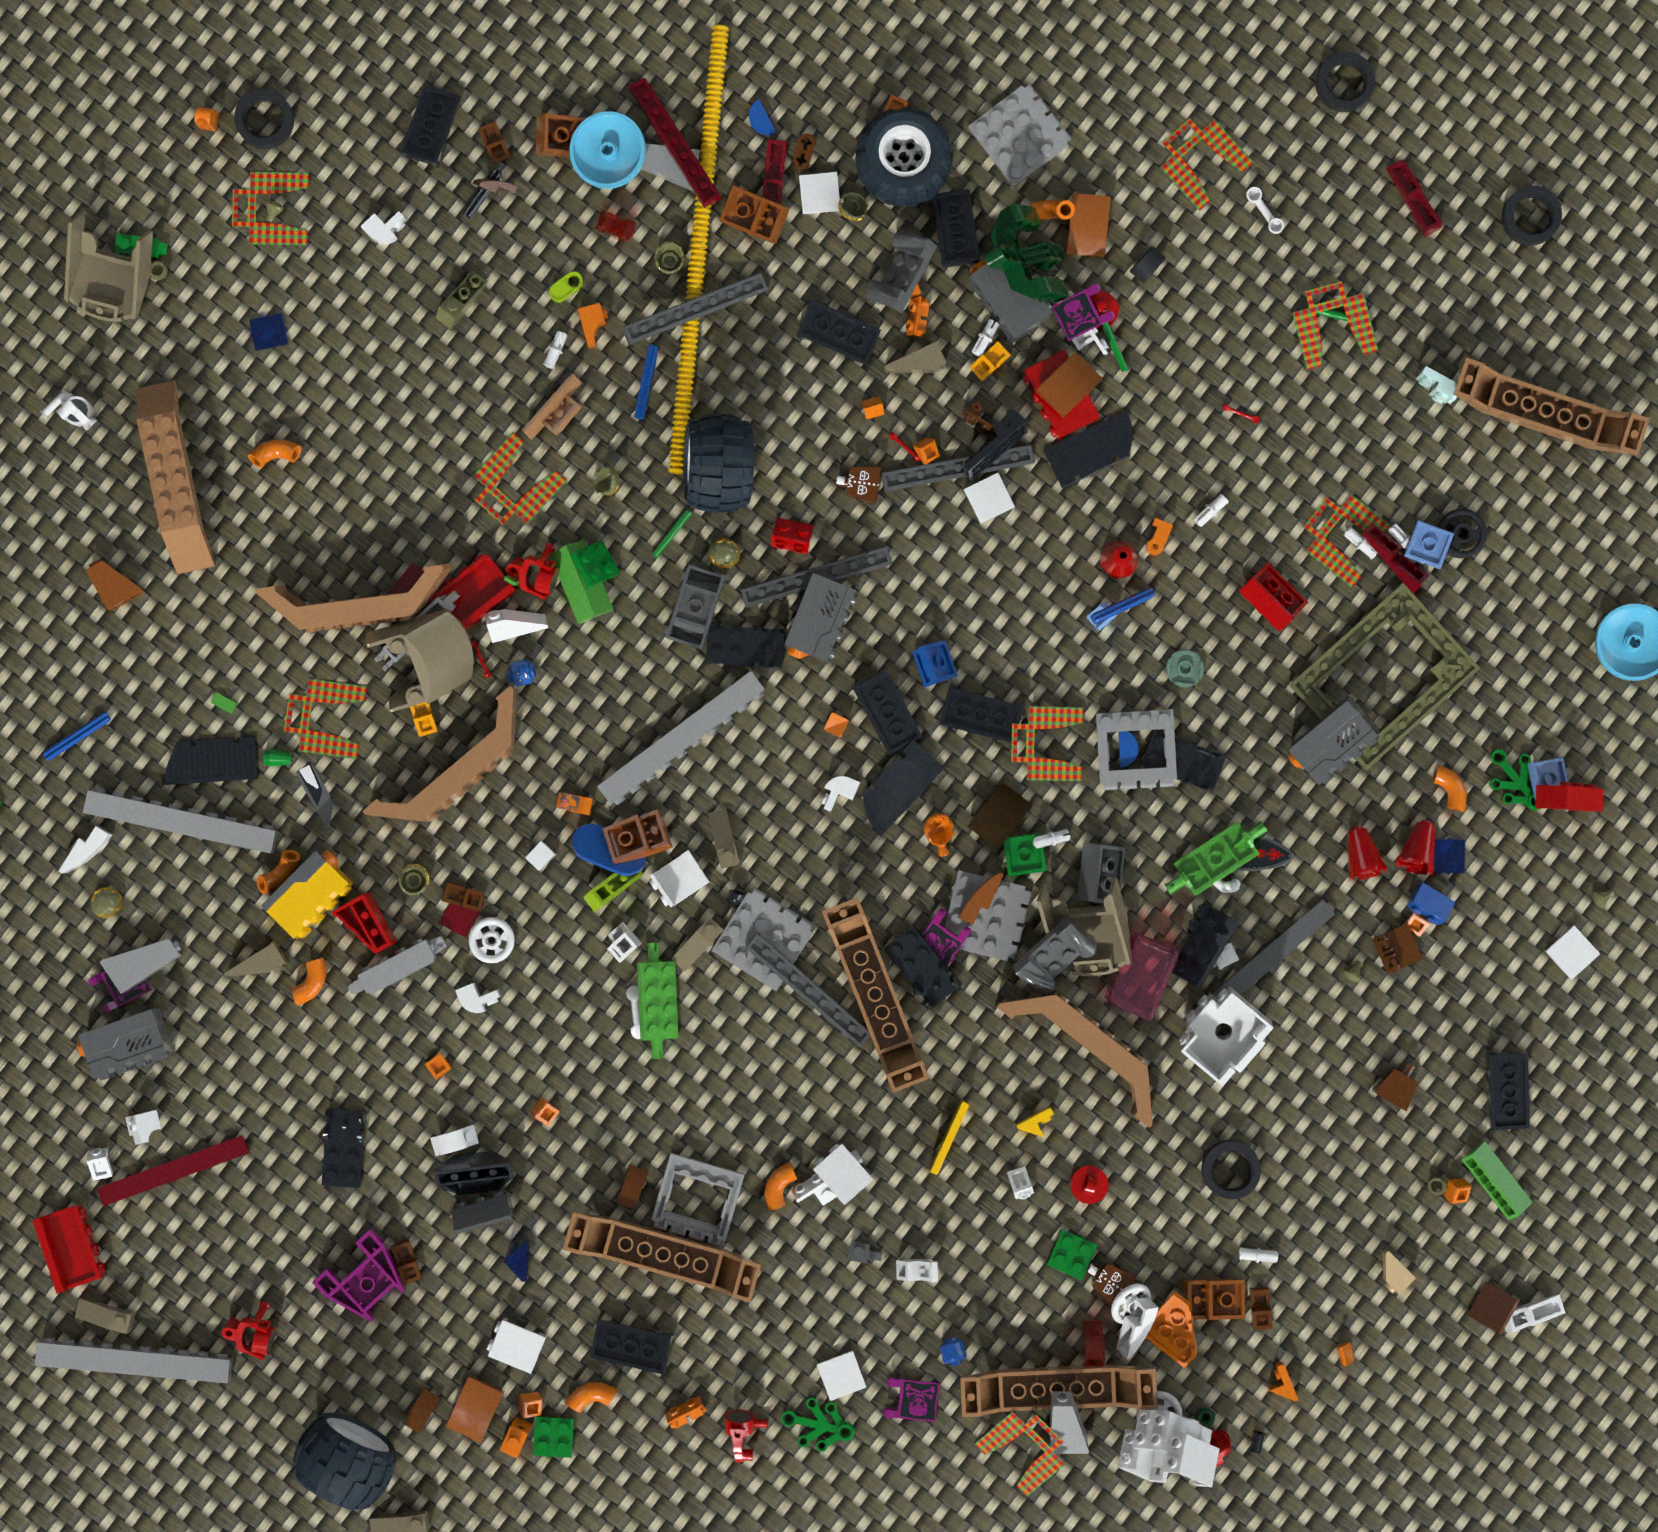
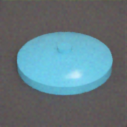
M605 111L589 116L577 127L570 142V159L577 174L588 184L602 189H613L630 182L641 170L646 157V142L640 128L632 119L618 112Z
M1627 604L1615 608L1602 619L1595 635V650L1599 661L1609 673L1629 681L1644 680L1658 673L1657 610L1642 604Z

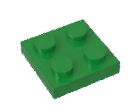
M603 540L571 554L588 588L620 574Z
M1041 833L1010 837L1005 841L1003 845L1008 877L1047 871L1043 847L1036 848L1033 845V839L1041 836Z
M1061 1229L1046 1265L1083 1280L1097 1244Z
M535 1416L533 1456L572 1458L574 1418Z

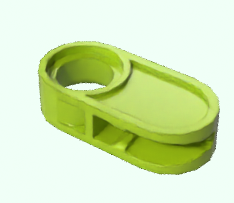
M575 271L566 274L550 287L549 295L551 299L557 303L568 299L583 286L582 276ZM572 276L579 278L577 286L569 284V279Z

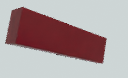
M768 139L762 197L781 204L787 141Z
M1402 159L1387 167L1386 171L1424 238L1440 230L1442 226L1440 218L1424 196L1422 187L1405 161Z
M1374 523L1363 532L1362 536L1414 594L1424 584L1429 575L1407 557H1404L1400 552L1402 546Z

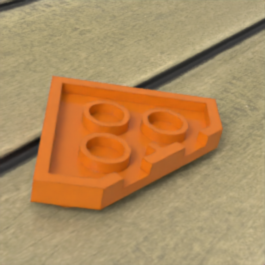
M1174 1291L1158 1309L1146 1339L1184 1368L1197 1355V1345L1190 1302Z

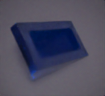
M524 1241L503 1261L521 1282L527 1281L529 1241Z

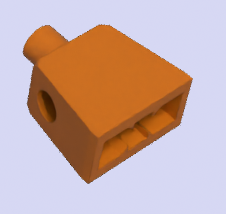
M515 1416L500 1447V1451L518 1458L533 1424Z

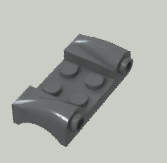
M899 230L893 236V246L898 252L882 281L873 280L866 286V297L877 305L882 304L902 313L937 245L928 238Z
M688 564V568H685L681 578L683 580L671 621L667 623L664 634H666V638L704 650L726 576Z
M1067 916L1013 965L1015 974L1042 996L1049 995L1055 989L1054 978L1079 955L1087 958L1092 957L1096 953L1097 944L1095 938L1084 932L1071 917Z

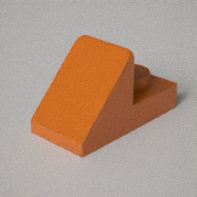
M1282 1361L1276 1363V1370L1273 1371L1277 1381L1281 1380V1383L1268 1387L1269 1391L1292 1401H1298L1284 1363Z

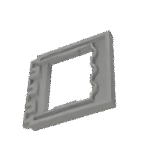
M1173 709L1096 714L1100 783H1104V790H1118L1117 782H1121L1122 789H1136L1137 781H1140L1141 788L1156 787V780H1160V787L1174 786L1173 779H1177ZM1165 729L1164 753L1167 767L1109 771L1110 753L1107 732Z
M671 1152L651 1219L655 1221L653 1228L666 1231L668 1225H671L670 1233L685 1237L688 1230L690 1231L688 1238L703 1242L705 1236H709L707 1243L720 1247L721 1241H726L745 1174ZM675 1174L730 1189L728 1199H726L722 1211L720 1226L665 1211Z

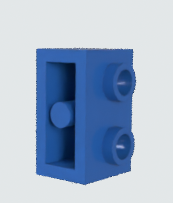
M1421 883L1415 887L1406 906L1411 908L1413 913L1428 918L1427 920L1430 923L1440 925L1446 922L1455 901L1425 883Z

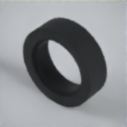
M1340 52L1329 57L1323 63L1316 77V91L1320 100L1328 108L1337 112H1352L1359 109L1368 101L1375 87V73L1371 64L1364 57L1353 52ZM1350 65L1361 73L1364 83L1361 94L1353 99L1344 100L1331 93L1327 78L1329 72L1336 66Z
M256 89L247 93L238 102L234 121L239 134L248 144L259 149H272L282 145L290 137L294 127V114L288 102L279 93L270 89ZM260 102L274 103L282 112L280 128L274 134L266 137L251 133L246 123L249 110Z
M1523 187L1517 190L1504 204L1501 215L1502 225L1506 234L1513 241L1526 246L1539 245L1553 236L1561 224L1562 208L1560 202L1551 191L1544 187ZM1526 198H1534L1545 204L1549 211V223L1545 230L1531 234L1524 232L1517 226L1514 219V210L1519 201Z
M1225 1140L1214 1144L1206 1152L1202 1160L1201 1173L1205 1184L1213 1193L1225 1199H1239L1247 1196L1256 1188L1261 1176V1165L1256 1153L1250 1147L1239 1141ZM1226 1151L1242 1153L1249 1163L1250 1171L1247 1180L1236 1188L1220 1186L1213 1176L1214 1161L1220 1154Z

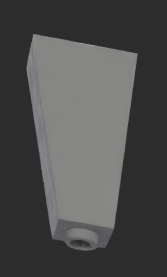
M646 144V157L641 170L693 191L666 147L663 145ZM691 149L697 160L700 161V150Z
M166 939L100 961V964L119 992L125 994L182 956L179 952L182 948L176 940Z
M1052 1391L1050 1428L1064 1441L1053 1452L1055 1454H1089L1088 1436L1072 1392ZM1049 1435V1446H1052L1056 1441Z

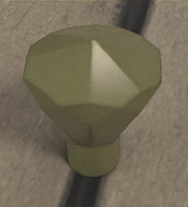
M266 201L268 212L266 220L273 222L275 216L284 207L277 201Z
M1611 889L1605 892L1595 891L1592 893V899L1599 908H1604L1608 899L1614 896V892Z
M1356 961L1354 966L1346 969L1343 974L1349 980L1359 982L1360 969L1363 963Z

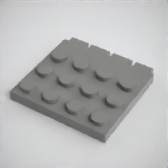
M1031 85L1025 88L1020 86L968 126L969 131L1013 188L1068 147L1067 143L1072 139L1064 128L1060 131L1056 130L1061 124L1053 113L1046 117L1045 114L1050 109L1041 98L1036 101L1033 100L1038 94Z
M958 870L945 928L957 936L966 926L972 929V932L959 950L1008 961V958L1016 959L1019 946L1012 945V941L1020 942L1023 927L1016 925L1017 922L1025 923L1028 909L1022 908L1021 904L1029 905L1032 892L1026 891L1025 886L1001 881L989 909L980 908L974 924H970L958 919V916L974 891L989 878Z
M755 888L752 894L749 892L746 894L711 951L777 991L783 980L744 946L758 932L794 964L813 934L810 930L814 924L803 917L799 923L795 922L799 916L797 913L787 907L783 913L779 912L783 905L769 897L766 903L763 902L766 894Z

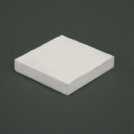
M837 172L799 176L803 214L839 211L838 202L840 197Z
M999 473L964 489L980 524L1015 508Z
M1574 925L1545 950L1570 980L1576 977L1600 955Z
M853 1350L817 1363L830 1401L866 1388Z

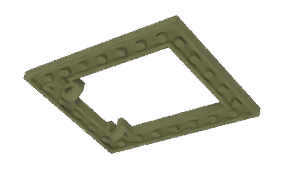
M1404 583L1398 586L1289 684L1290 688L1321 720L1335 706L1319 690L1317 685L1386 623L1395 632H1398L1411 621L1443 658L1439 660V663L1430 668V671L1438 680L1379 732V738L1376 743L1371 747L1368 745L1363 747V753L1355 759L1365 771L1480 669Z

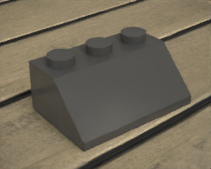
M1083 843L1077 900L1104 903V898L1109 893L1113 877H1117L1121 891L1126 848Z
M503 1191L493 1193V1197L488 1199L482 1196L473 1199L474 1203L467 1204L464 1201L455 1204L456 1208L451 1210L455 1235L511 1219L515 1213L509 1193L504 1194Z

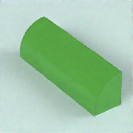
M1485 1141L1473 1148L1461 1159L1508 1220L1520 1216L1533 1203Z

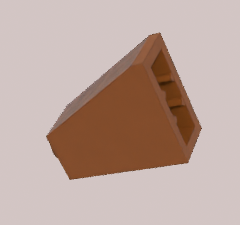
M96 560L89 564L90 568L85 570L105 606L110 611H114L145 593L143 588L104 561Z

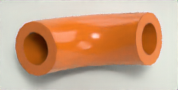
M1064 199L1030 202V206L1036 208L1040 220L1054 218L1070 219L1075 213L1074 204Z
M284 439L270 440L261 443L248 454V458L259 468H263L266 463L276 458H283L293 463L299 458L302 447Z
M1437 765L1432 783L1442 786L1447 791L1448 802L1446 807L1465 812L1467 792L1463 781L1454 771Z
M294 850L283 851L278 865L270 872L257 877L259 891L265 894L278 889L297 870L300 863V854Z
M324 958L305 963L307 968L306 979L298 986L292 987V994L297 1006L315 998L323 988L326 979Z
M791 1162L785 1163L774 1170L766 1182L764 1197L768 1212L786 1205L783 1196L784 1189L787 1184L797 1180Z
M602 1382L586 1383L576 1388L567 1398L565 1404L579 1413L583 1411L588 1403L595 1401L608 1406L618 1389Z

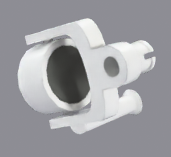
M65 390L40 411L47 418L61 404L62 406L56 410L60 417L74 426H83L86 431L97 421L96 418H93L94 410L90 402L83 397L67 393Z

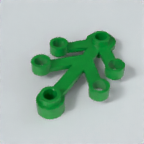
M1501 749L1494 750L1490 754L1491 762L1495 765H1500L1513 782L1500 781L1495 778L1490 780L1489 787L1492 790H1521L1526 797L1513 796L1511 793H1506L1501 798L1502 802L1505 805L1512 803L1526 804L1530 810H1540L1535 808V805L1532 803L1534 798L1533 788L1531 791L1527 786L1528 764L1531 762V757L1528 754H1521L1518 757L1520 764L1519 776L1506 761V753ZM1495 754L1500 755L1501 758L1499 761L1495 760ZM1523 756H1526L1528 759L1526 763H1523L1521 760ZM1493 781L1498 782L1497 788L1492 786ZM1507 795L1511 797L1509 803L1505 801Z
M809 1397L806 1405L812 1410L817 1420L797 1416L792 1410H786L781 1415V1422L787 1427L799 1424L816 1428L810 1433L798 1437L797 1443L800 1447H806L810 1441L826 1431L834 1433L825 1440L820 1439L816 1443L817 1450L824 1452L828 1446L836 1441H849L855 1434L854 1426L850 1422L843 1421L836 1410V1404L832 1401L826 1403L825 1410L831 1414L836 1425L828 1423L815 1397ZM814 1400L816 1404L815 1406H810L808 1402ZM832 1404L835 1408L833 1411H829L827 1406ZM787 1414H790L793 1418L792 1420L787 1421L785 1419V1416ZM843 1428H848L849 1432L847 1434H843L841 1430ZM801 1438H806L807 1442L805 1444H801L799 1440ZM824 1442L826 1446L821 1449L818 1447V1444Z

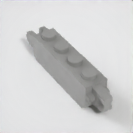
M453 591L448 596L443 594L437 597L417 617L448 609L451 612L454 611L456 606L453 602L460 595ZM385 645L382 648L383 651L374 660L378 662L388 654L392 659L383 665L382 669L386 671L394 663L401 660L409 651L394 654Z
M442 936L432 940L427 939L423 941L420 938L412 943L413 947L407 950L403 947L395 951L396 955L389 959L386 956L378 960V965L374 967L369 965L361 969L362 973L357 975L359 979L348 986L349 992L356 994L365 990L366 993L374 994L435 962L436 954L447 947L446 942Z

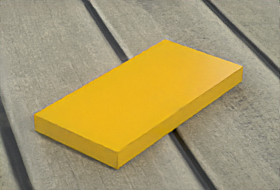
M960 1100L929 1170L935 1175H938L969 1107L967 1101Z

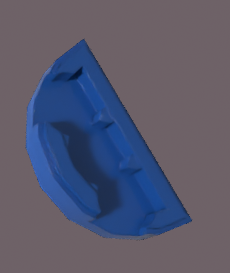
M758 99L749 110L750 125L757 133L767 136L775 135L776 131Z
M1127 731L1118 732L1120 768L1130 765L1138 755L1139 747L1137 740Z

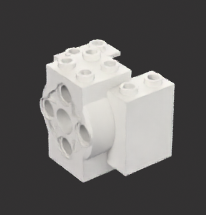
M1230 986L1227 990L1225 988L1221 990L1217 996L1219 999L1211 993L1200 998L1198 1001L1199 1006L1195 1010L1191 1009L1185 1016L1187 1019L1185 1021L1186 1028L1190 1032H1185L1179 1040L1181 1042L1179 1044L1181 1052L1222 1086L1235 1073V1069L1240 1073L1265 1045L1264 1038L1274 1028L1271 1020ZM1221 1023L1231 1026V1031L1226 1036H1219L1215 1033L1216 1027Z
M1139 1409L1136 1429H1125L1118 1468L1150 1482L1166 1483L1168 1473H1179L1192 1479L1193 1485L1212 1487L1219 1448L1210 1445L1212 1430L1203 1427L1197 1420L1179 1416L1171 1411ZM1156 1468H1160L1159 1475H1155Z

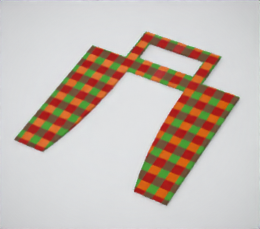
M1189 118L1162 142L1173 156L1160 168L1200 211L1210 202V199L1196 175L1181 158L1203 139L1219 156L1242 172L1254 162L1215 119L1201 131ZM1190 126L1196 133L1180 148L1175 150L1170 143Z
M250 172V189H233L232 227H249V245H308L307 230L281 224L256 222L257 194L284 193L308 188L309 173ZM239 195H248L247 221H238Z
M1342 281L1305 291L1309 308L1292 314L1307 370L1321 367L1322 363L1321 339L1316 313L1344 306L1350 328L1363 354L1378 351L1364 293L1346 298ZM1339 289L1341 298L1314 305L1312 295Z
M514 432L508 436L473 475L486 486L475 501L502 525L514 513L528 524L567 482L561 474L555 471L535 485L516 504L494 486L509 468L524 442ZM488 493L492 494L509 510L503 517L483 500Z
M1351 494L1341 508L1329 498H1326L1304 525V528L1317 537L1306 552L1353 588L1361 578L1360 574L1351 562L1325 537L1342 516L1364 531L1374 523L1391 538L1393 536L1388 532L1391 525ZM1329 505L1335 512L1318 532L1312 525Z
M308 679L306 696L289 694L284 732L301 734L299 752L357 759L359 744L331 734L311 731L308 728L312 702L354 703L365 701L367 686ZM294 700L303 701L300 728L290 727Z
M1029 706L1028 724H1012L1011 762L1027 763V780L1082 781V766L1060 760L1034 758L1035 729L1061 728L1083 723L1084 708ZM1018 729L1026 730V757H1017Z
M1012 1411L974 1445L985 1455L1008 1444L1025 1432L1044 1451L1017 1484V1487L1026 1496H1029L1066 1465L1053 1452L1064 1441L1037 1414L1025 1424ZM1037 1422L1056 1442L1049 1446L1031 1426Z

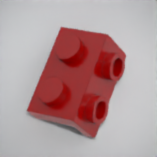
M776 517L770 546L808 554L814 525Z

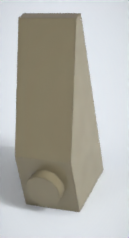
M934 342L885 365L884 370L885 372L930 373L933 371L935 374L944 369L943 366L946 365V360L937 342Z
M727 809L708 813L721 869L739 865L740 861Z
M709 917L671 959L685 972L724 929Z
M275 942L228 970L224 975L228 977L273 971L278 973L285 968L284 964L288 961Z
M79 1298L75 1317L109 1330L127 1334L132 1330L136 1312Z
M427 1510L369 1519L371 1532H428L430 1529Z

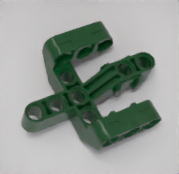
M1014 204L1001 210L991 235L995 248L984 253L988 266L992 269L1004 271L1011 290L1027 297L1053 303L1068 298L1069 294L1062 279H1059V277L1053 278L1051 275L1033 279L1029 268L1034 266L1037 270L1042 268L1043 271L1054 268L1058 263L1064 261V254L1058 245L1040 241L1021 249L1014 231L1019 230L1029 233L1038 230L1042 223L1036 208L1023 204Z

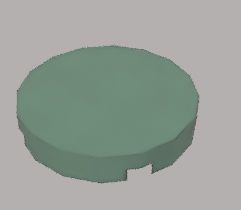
M1188 649L1173 653L1166 663L1167 677L1174 685L1182 688L1197 684L1204 673L1202 659L1196 652Z

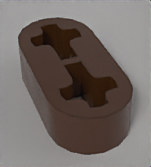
M805 133L799 137L794 153V167L801 171L809 167L815 148V139L811 134ZM807 138L812 144L808 145L806 150H803L804 143L802 141H805ZM802 154H805L804 160L807 163H803L800 166L796 160L800 159Z

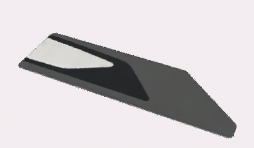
M310 764L297 771L296 775L324 826L328 827L331 821L334 802L313 764Z

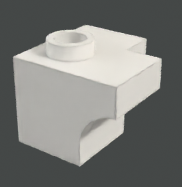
M624 922L608 934L612 944L607 949L619 963L642 944Z
M157 1110L125 1117L129 1135L133 1136L135 1145L149 1142L151 1132L161 1129Z

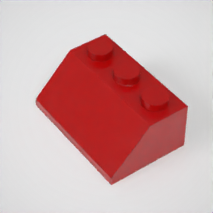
M1269 562L1239 590L1243 597L1279 632L1308 604L1300 593Z

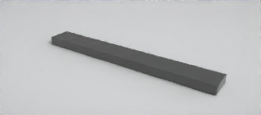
M760 272L621 328L628 345H631L766 292L768 287Z
M1032 445L1008 449L981 474L1035 464ZM970 456L882 472L884 491L888 492L966 477L963 465H965L964 462Z
M885 546L743 588L741 593L746 608L806 591L812 573L836 582L893 564L888 547Z
M1323 899L1320 900L1217 988L1212 995L1219 999L1217 996L1224 988L1227 990L1229 986L1241 995L1334 916L1335 913Z
M758 932L744 946L859 1048L871 1036L869 1030Z

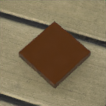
M1485 1282L1467 1316L1502 1335L1520 1301Z

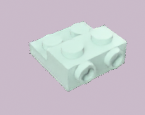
M1427 366L1418 373L1416 379L1419 380V384L1426 388H1432L1429 393L1432 396V400L1440 404H1451L1452 401H1455L1457 397L1453 394L1457 385L1456 382Z

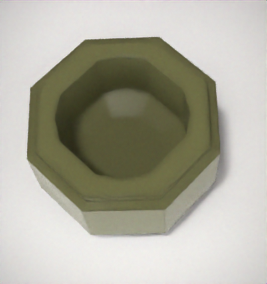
M154 261L150 276L160 281L167 277L168 269L163 262Z
M1442 1176L1432 1177L1428 1182V1190L1433 1195H1442L1448 1189L1447 1181Z

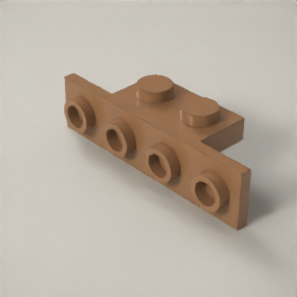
M572 373L538 410L535 416L526 423L522 431L532 440L545 426L557 436L582 408L571 398L582 382Z

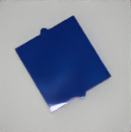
M282 313L249 320L252 332L250 336L253 338L255 351L289 345L286 334L287 328L285 327Z
M1451 838L1435 839L1433 873H1446L1447 875L1451 873H1465V840H1451Z

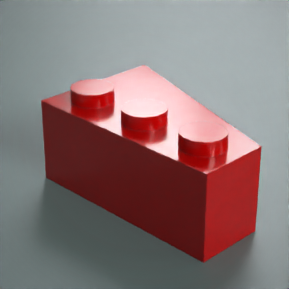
M1560 782V785H1536L1535 808L1603 812L1604 789L1596 788L1595 784Z
M370 892L360 895L331 912L375 954L397 943L395 936Z

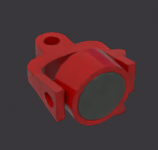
M551 543L545 544V549L539 557L529 555L525 560L516 557L506 567L508 575L519 579L521 590L543 600L552 594L559 576V569L554 567L556 561L547 559L555 551V547ZM531 564L541 567L535 581V586H531L528 581V571Z
M265 1301L260 1302L254 1319L247 1317L242 1318L241 1321L236 1318L229 1319L222 1329V1336L225 1339L235 1341L238 1351L264 1360L265 1356H268L272 1349L276 1332L275 1327L270 1326L271 1321L262 1320L266 1310L270 1309V1305ZM246 1327L256 1329L252 1346L247 1345L245 1342L244 1331Z
M742 1409L726 1413L725 1433L732 1437L735 1462L753 1461V1449H744V1439L753 1433L754 1427H766L768 1429V1418L766 1420L754 1419L750 1411Z

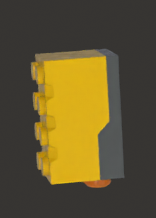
M314 851L261 907L293 939L305 938L312 931L310 927L313 924H319L325 918L324 912L326 910H333L339 904L337 899L340 896L345 897L351 892V886L354 883L338 868V858L331 851Z

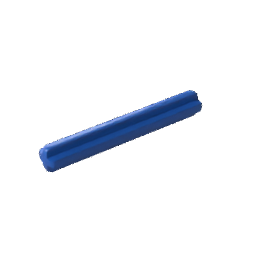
M648 345L634 413V417L640 420L644 419L658 353V346Z
M1147 588L1093 613L1090 618L1094 624L1100 623L1155 596L1152 588Z
M101 713L43 752L45 759L48 761L52 760L111 720L108 713Z

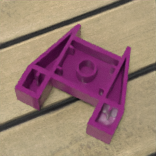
M373 1227L369 1228L356 1241L357 1246L368 1257L342 1280L328 1266L312 1282L326 1298L370 1322L374 1319L375 1315L369 1309L394 1286L401 1293L406 1289L385 1240Z

